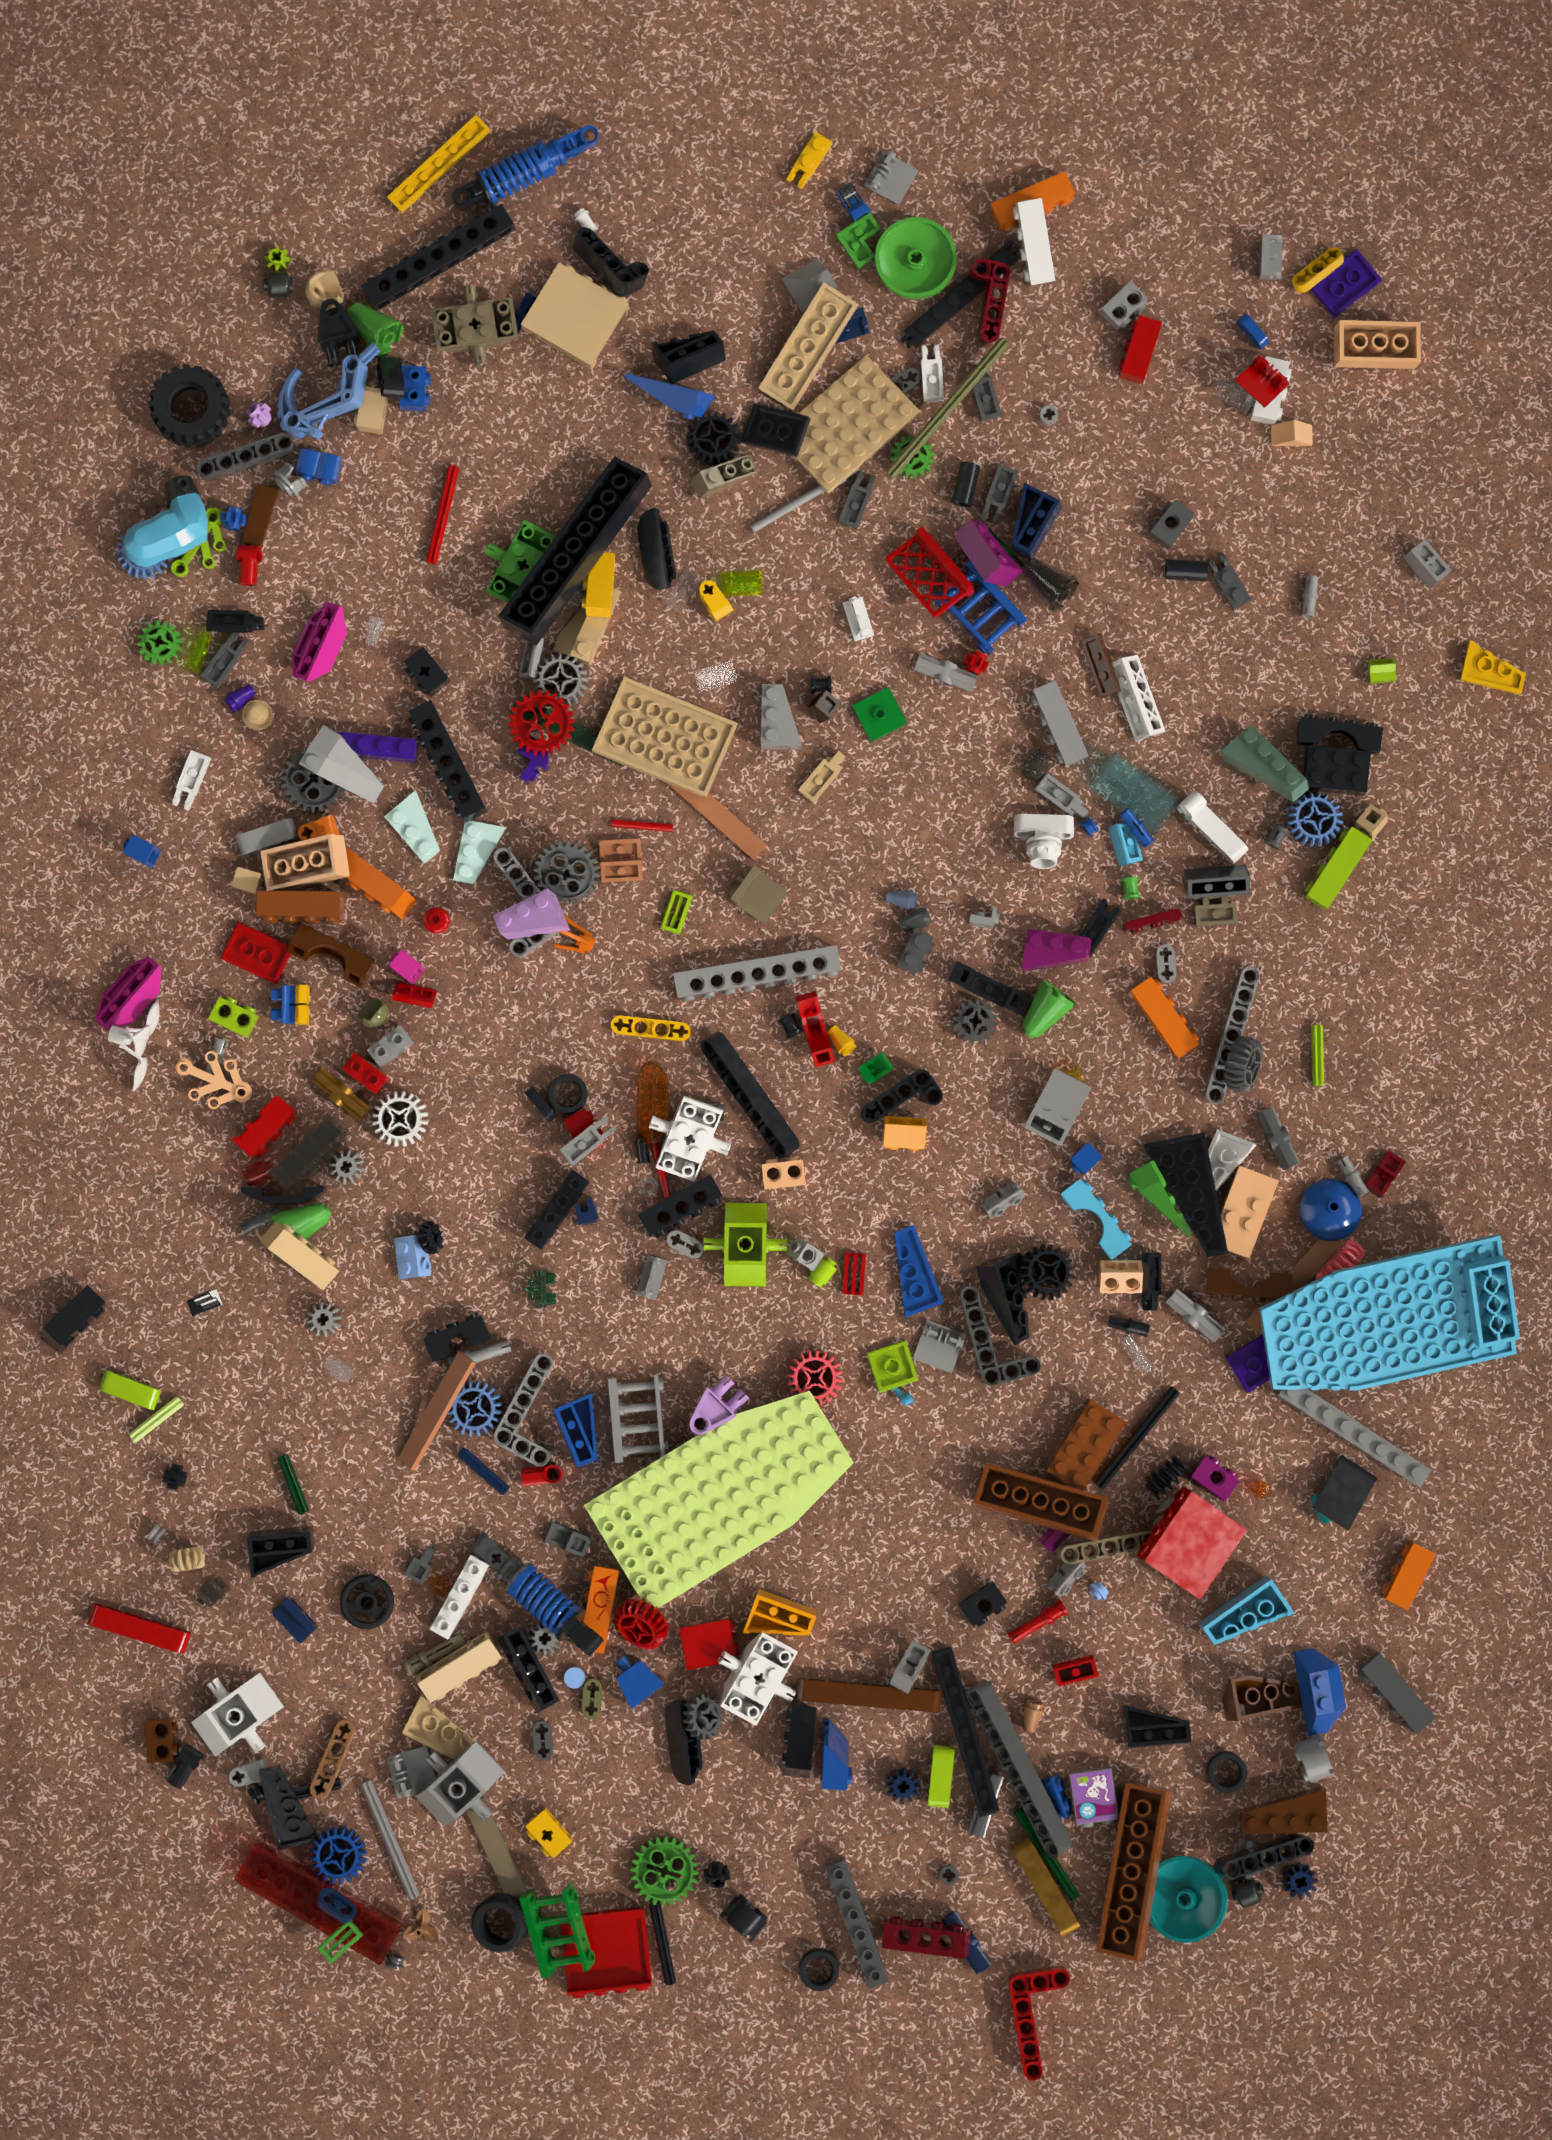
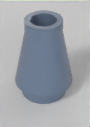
M913 890L888 891L886 903H891L906 910L915 909L918 894L914 893Z

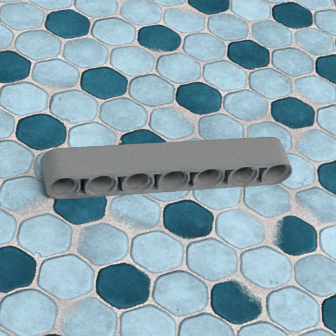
M1253 966L1244 968L1237 980L1204 1093L1205 1101L1210 1105L1222 1102L1227 1091L1225 1079L1223 1081L1217 1080L1215 1072L1222 1070L1225 1073L1226 1061L1221 1058V1052L1223 1050L1230 1052V1047L1234 1043V1041H1230L1227 1038V1032L1230 1030L1234 1031L1237 1034V1039L1243 1036L1260 978L1259 971ZM1250 971L1254 974L1252 982L1246 981L1244 978L1245 972ZM1240 991H1245L1248 994L1247 1001L1244 1002L1239 999L1238 993ZM1234 1011L1242 1013V1021L1233 1019ZM1211 1090L1219 1092L1220 1096L1217 1101L1211 1100L1209 1096Z

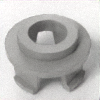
M285 463V466L273 472L275 475L274 481L285 494L297 498L299 496L298 493L306 487L307 483L302 476L289 482L287 479L291 476L294 468L289 463Z

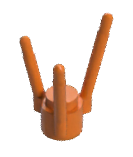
M564 915L566 921L582 934L577 936L568 931L558 932L577 940L575 945L579 947L556 943L554 947L576 951L584 954L585 951L590 953L596 938L592 937L593 933L586 931Z

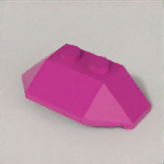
M325 602L308 619L292 655L293 677L310 682L331 670L347 634L343 607Z
M149 956L128 965L101 997L94 1019L107 1031L113 1025L123 1027L133 1024L160 993L162 967Z

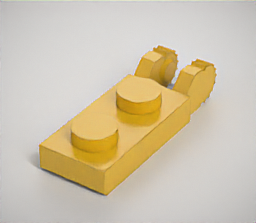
M815 131L787 177V181L791 183L798 171H801L804 175L799 180L797 187L802 189L809 177L811 178L833 142Z

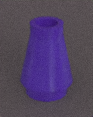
M248 684L228 693L224 700L233 712L239 711L256 692Z

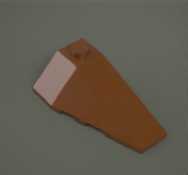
M1252 1675L1228 1679L1223 1696L1226 1720L1241 1721L1302 1708L1298 1683Z

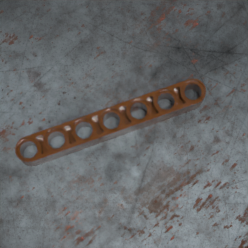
M797 1678L796 1700L939 1713L942 1691L913 1688L907 1694L894 1686L889 1687L888 1685H868L854 1682L848 1684L843 1681L829 1680V1682H826V1680L820 1679L805 1680V1678Z

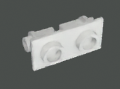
M854 596L849 598V601L843 602L854 642L874 636L863 598Z

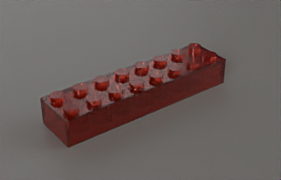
M259 1839L254 1843L234 1878L235 1882L328 1936H331L344 1923L322 1910L317 1905L316 1898L322 1889H334L355 1904L357 1913L352 1922L364 1934L349 1948L378 1965H381L404 1925L402 1922L340 1886L331 1884V1881L328 1879L326 1881L323 1880L321 1875L317 1876L316 1872ZM347 1926L334 1939L338 1941L351 1928ZM355 1932L346 1938L342 1944L346 1945L356 1936Z

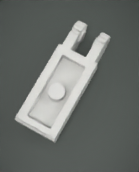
M939 344L934 345L933 348L935 359L927 360V347L922 345L923 402L944 401L942 359H940Z
M193 750L190 751L177 783V790L172 805L177 806L180 803L184 791L189 793L184 809L190 810L211 757Z

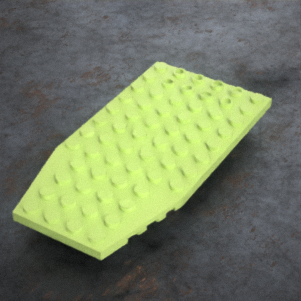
M810 1391L736 1414L737 1416L734 1419L705 1434L695 1436L584 1505L641 1600L644 1599L645 1602H651V1605L660 1608L788 1529L854 1463Z

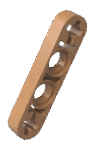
M341 1720L337 1723L311 1783L310 1793L317 1799H325L330 1794L355 1735V1725L349 1720ZM346 1724H349L348 1728L351 1731L350 1733H345L343 1739L347 1740L345 1744L341 1740H337L336 1737L341 1738L343 1731L340 1730L341 1726L345 1727ZM338 1743L342 1745L343 1750L340 1755L336 1756L333 1755L331 1749L334 1744ZM328 1763L334 1766V1772L331 1775H325L323 1772V1767ZM320 1775L325 1779H330L329 1783L325 1781L323 1784L325 1792L317 1795L318 1791L315 1790V1787L320 1786L323 1781L319 1779Z

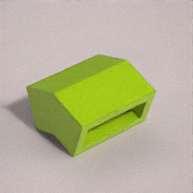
M1394 658L1368 660L1369 684L1396 681V663Z

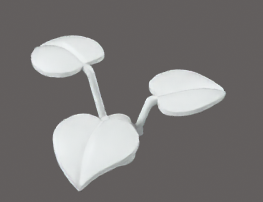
M155 999V1003L148 1013L144 1028L126 1027L124 1029L113 1025L108 1034V1041L119 1044V1048L126 1050L138 1059V1065L134 1074V1085L130 1090L132 1092L141 1084L147 1071V1058H142L141 1056L145 1051L149 1036L154 1032L158 1024L160 1010L157 999ZM131 1041H133L135 1052L128 1048L126 1044L130 1045Z

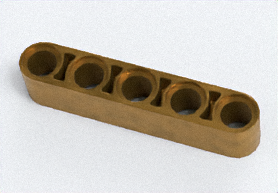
M1029 1836L1011 1846L1010 1848L1061 1936L1064 1938L1081 1928Z

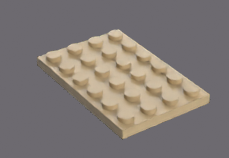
M866 355L798 413L809 416L811 420L798 457H793L829 494L916 419L921 412Z
M624 677L592 748V752L707 798L738 723Z

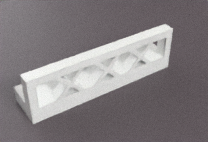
M1138 655L1120 658L1113 662L1112 666L1121 689L1118 695L1135 742L1166 732ZM1129 662H1133L1135 671L1131 669ZM1137 682L1141 684L1142 691L1138 688ZM1144 701L1147 702L1149 710L1145 707ZM1151 720L1155 723L1157 729H1153Z

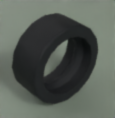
M560 1075L549 1086V1101L555 1109L562 1113H576L587 1102V1086L576 1075ZM568 1081L575 1083L581 1093L578 1102L571 1106L562 1105L556 1097L559 1085Z
M1228 1751L1218 1752L1208 1761L1206 1767L1207 1779L1218 1791L1224 1793L1236 1792L1246 1782L1248 1773L1246 1764L1235 1753ZM1226 1759L1235 1762L1239 1769L1237 1780L1228 1785L1218 1782L1214 1774L1217 1763Z
M816 1948L808 1951L800 1961L799 1974L801 1981L813 1991H824L831 1988L839 1977L837 1958L826 1949ZM823 1957L831 1964V1975L826 1981L815 1982L808 1976L807 1965L813 1958Z

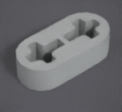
M1163 944L1156 950L1157 977L1163 984L1173 982L1177 974L1175 951L1169 944ZM1163 948H1166L1167 952H1171V955L1167 957L1166 963H1164V957L1159 954L1163 951ZM1166 965H1168V971L1173 974L1169 977V980H1166L1165 976H1161V973L1165 971Z
M678 1230L670 1232L667 1236V1243L671 1248L693 1259L702 1256L704 1246L698 1240ZM681 1235L680 1239L685 1242L684 1246L679 1243L675 1246L672 1245L671 1236ZM687 1243L692 1246L698 1244L700 1253L691 1255V1250L686 1247Z

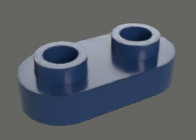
M332 1888L322 1889L316 1898L317 1905L322 1910L342 1923L351 1922L357 1913L355 1904Z

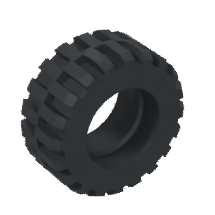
M183 365V369H178L176 366L171 368L173 372L169 374L164 372L161 375L163 379L161 381L156 380L154 383L156 389L155 391L151 390L149 395L152 399L149 401L150 415L159 431L178 446L183 444L187 448H191V445L194 444L196 447H202V443L205 441L208 444L213 442L212 437L215 435L219 437L222 434L221 428L227 427V417H230L231 414L229 405H231L230 399L220 380L209 370H203L201 366L197 365L194 368H191L190 365ZM187 390H199L208 398V408L205 414L197 421L191 423L177 421L171 412L172 404L176 397Z

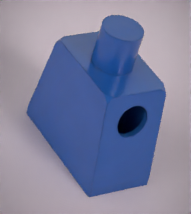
M624 1655L615 1662L623 1672L617 1676L616 1680L632 1709L665 1683L641 1659L632 1664L628 1657Z

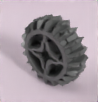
M1248 1036L1238 1037L1234 1041L1233 1046L1230 1047V1053H1228L1224 1074L1225 1083L1228 1088L1244 1093L1246 1091L1249 1092L1253 1088L1261 1069V1062L1263 1061V1048L1260 1041Z

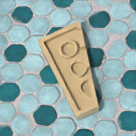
M423 1695L420 1696L402 1734L453 1760L475 1742Z

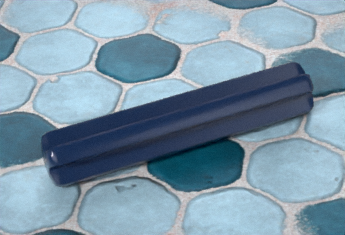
M463 1448L458 1453V1457L501 1495H504L509 1490V1485L468 1449Z

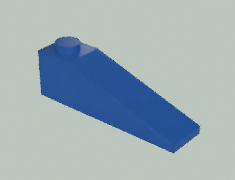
M628 373L625 375V378L674 411L681 412V417L692 420L694 416L702 417L715 395Z

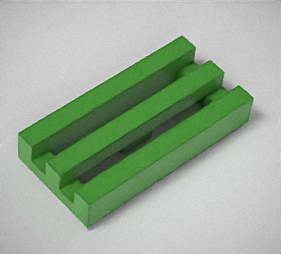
M352 1921L344 1923L317 1949L332 1964L364 1934ZM349 1926L351 1929L326 1951L324 1947ZM353 1932H355L356 1936L353 1939H351L342 1949H340L333 1957L329 1955L346 1938H348Z

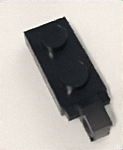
M208 610L207 632L250 633L253 630H264L265 628L264 617H256L254 614L249 613V611Z
M1147 1252L1142 1253L1141 1260L1143 1268L1142 1309L1155 1311L1158 1310V1296L1161 1295V1254Z

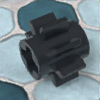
M172 1464L171 1468L166 1467L163 1475V1483H167L166 1488L178 1490L179 1486L184 1487L187 1479V1472L183 1471L184 1466Z
M720 1861L711 1862L708 1865V1869L703 1870L706 1884H710L713 1888H721L725 1885V1880H730L728 1866Z

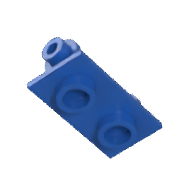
M1055 1773L1050 1778L1045 1777L1041 1779L1048 1796L1054 1797V1800H1051L1060 1819L1063 1817L1067 1818L1072 1813V1803L1064 1792L1065 1785L1063 1780L1059 1778L1058 1773Z

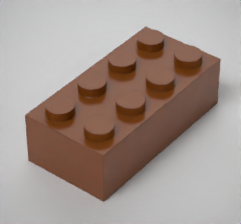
M257 891L256 916L265 921V924H277V920H282L286 924H298V921H304L306 924L317 925L319 921H324L329 925H339V921H345V896L341 892Z
M1088 1399L1045 1471L1069 1486L1084 1491L1126 1421L1091 1399Z

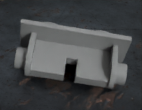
M1011 1182L999 1190L1003 1197L999 1198L994 1193L983 1200L984 1203L981 1205L990 1219L999 1217L1005 1212V1209L1011 1205L1019 1204L1022 1198L1025 1197L1017 1182L1013 1184Z
M647 1255L636 1295L652 1300L657 1299L667 1260Z
M1083 1562L1076 1564L1064 1563L1060 1567L1065 1572L1064 1576L1057 1571L1048 1582L1047 1588L1059 1598L1062 1595L1065 1596L1071 1590L1072 1583L1083 1576L1087 1566Z

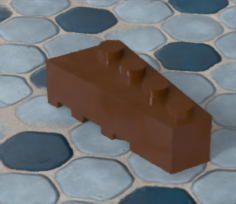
M1322 1786L1292 1796L1240 1809V1832L1242 1834L1328 1832L1326 1789Z

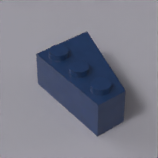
M1026 483L1023 485L1012 546L1015 553L1032 561L1062 507L1060 500Z

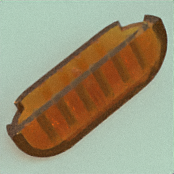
M654 1060L647 1061L642 1065L637 1078L636 1130L639 1138H643V1142L648 1144L657 1143L663 1135V1132L648 1128L652 1116L654 1115L668 1121L669 1078L668 1074L664 1073L660 1063Z

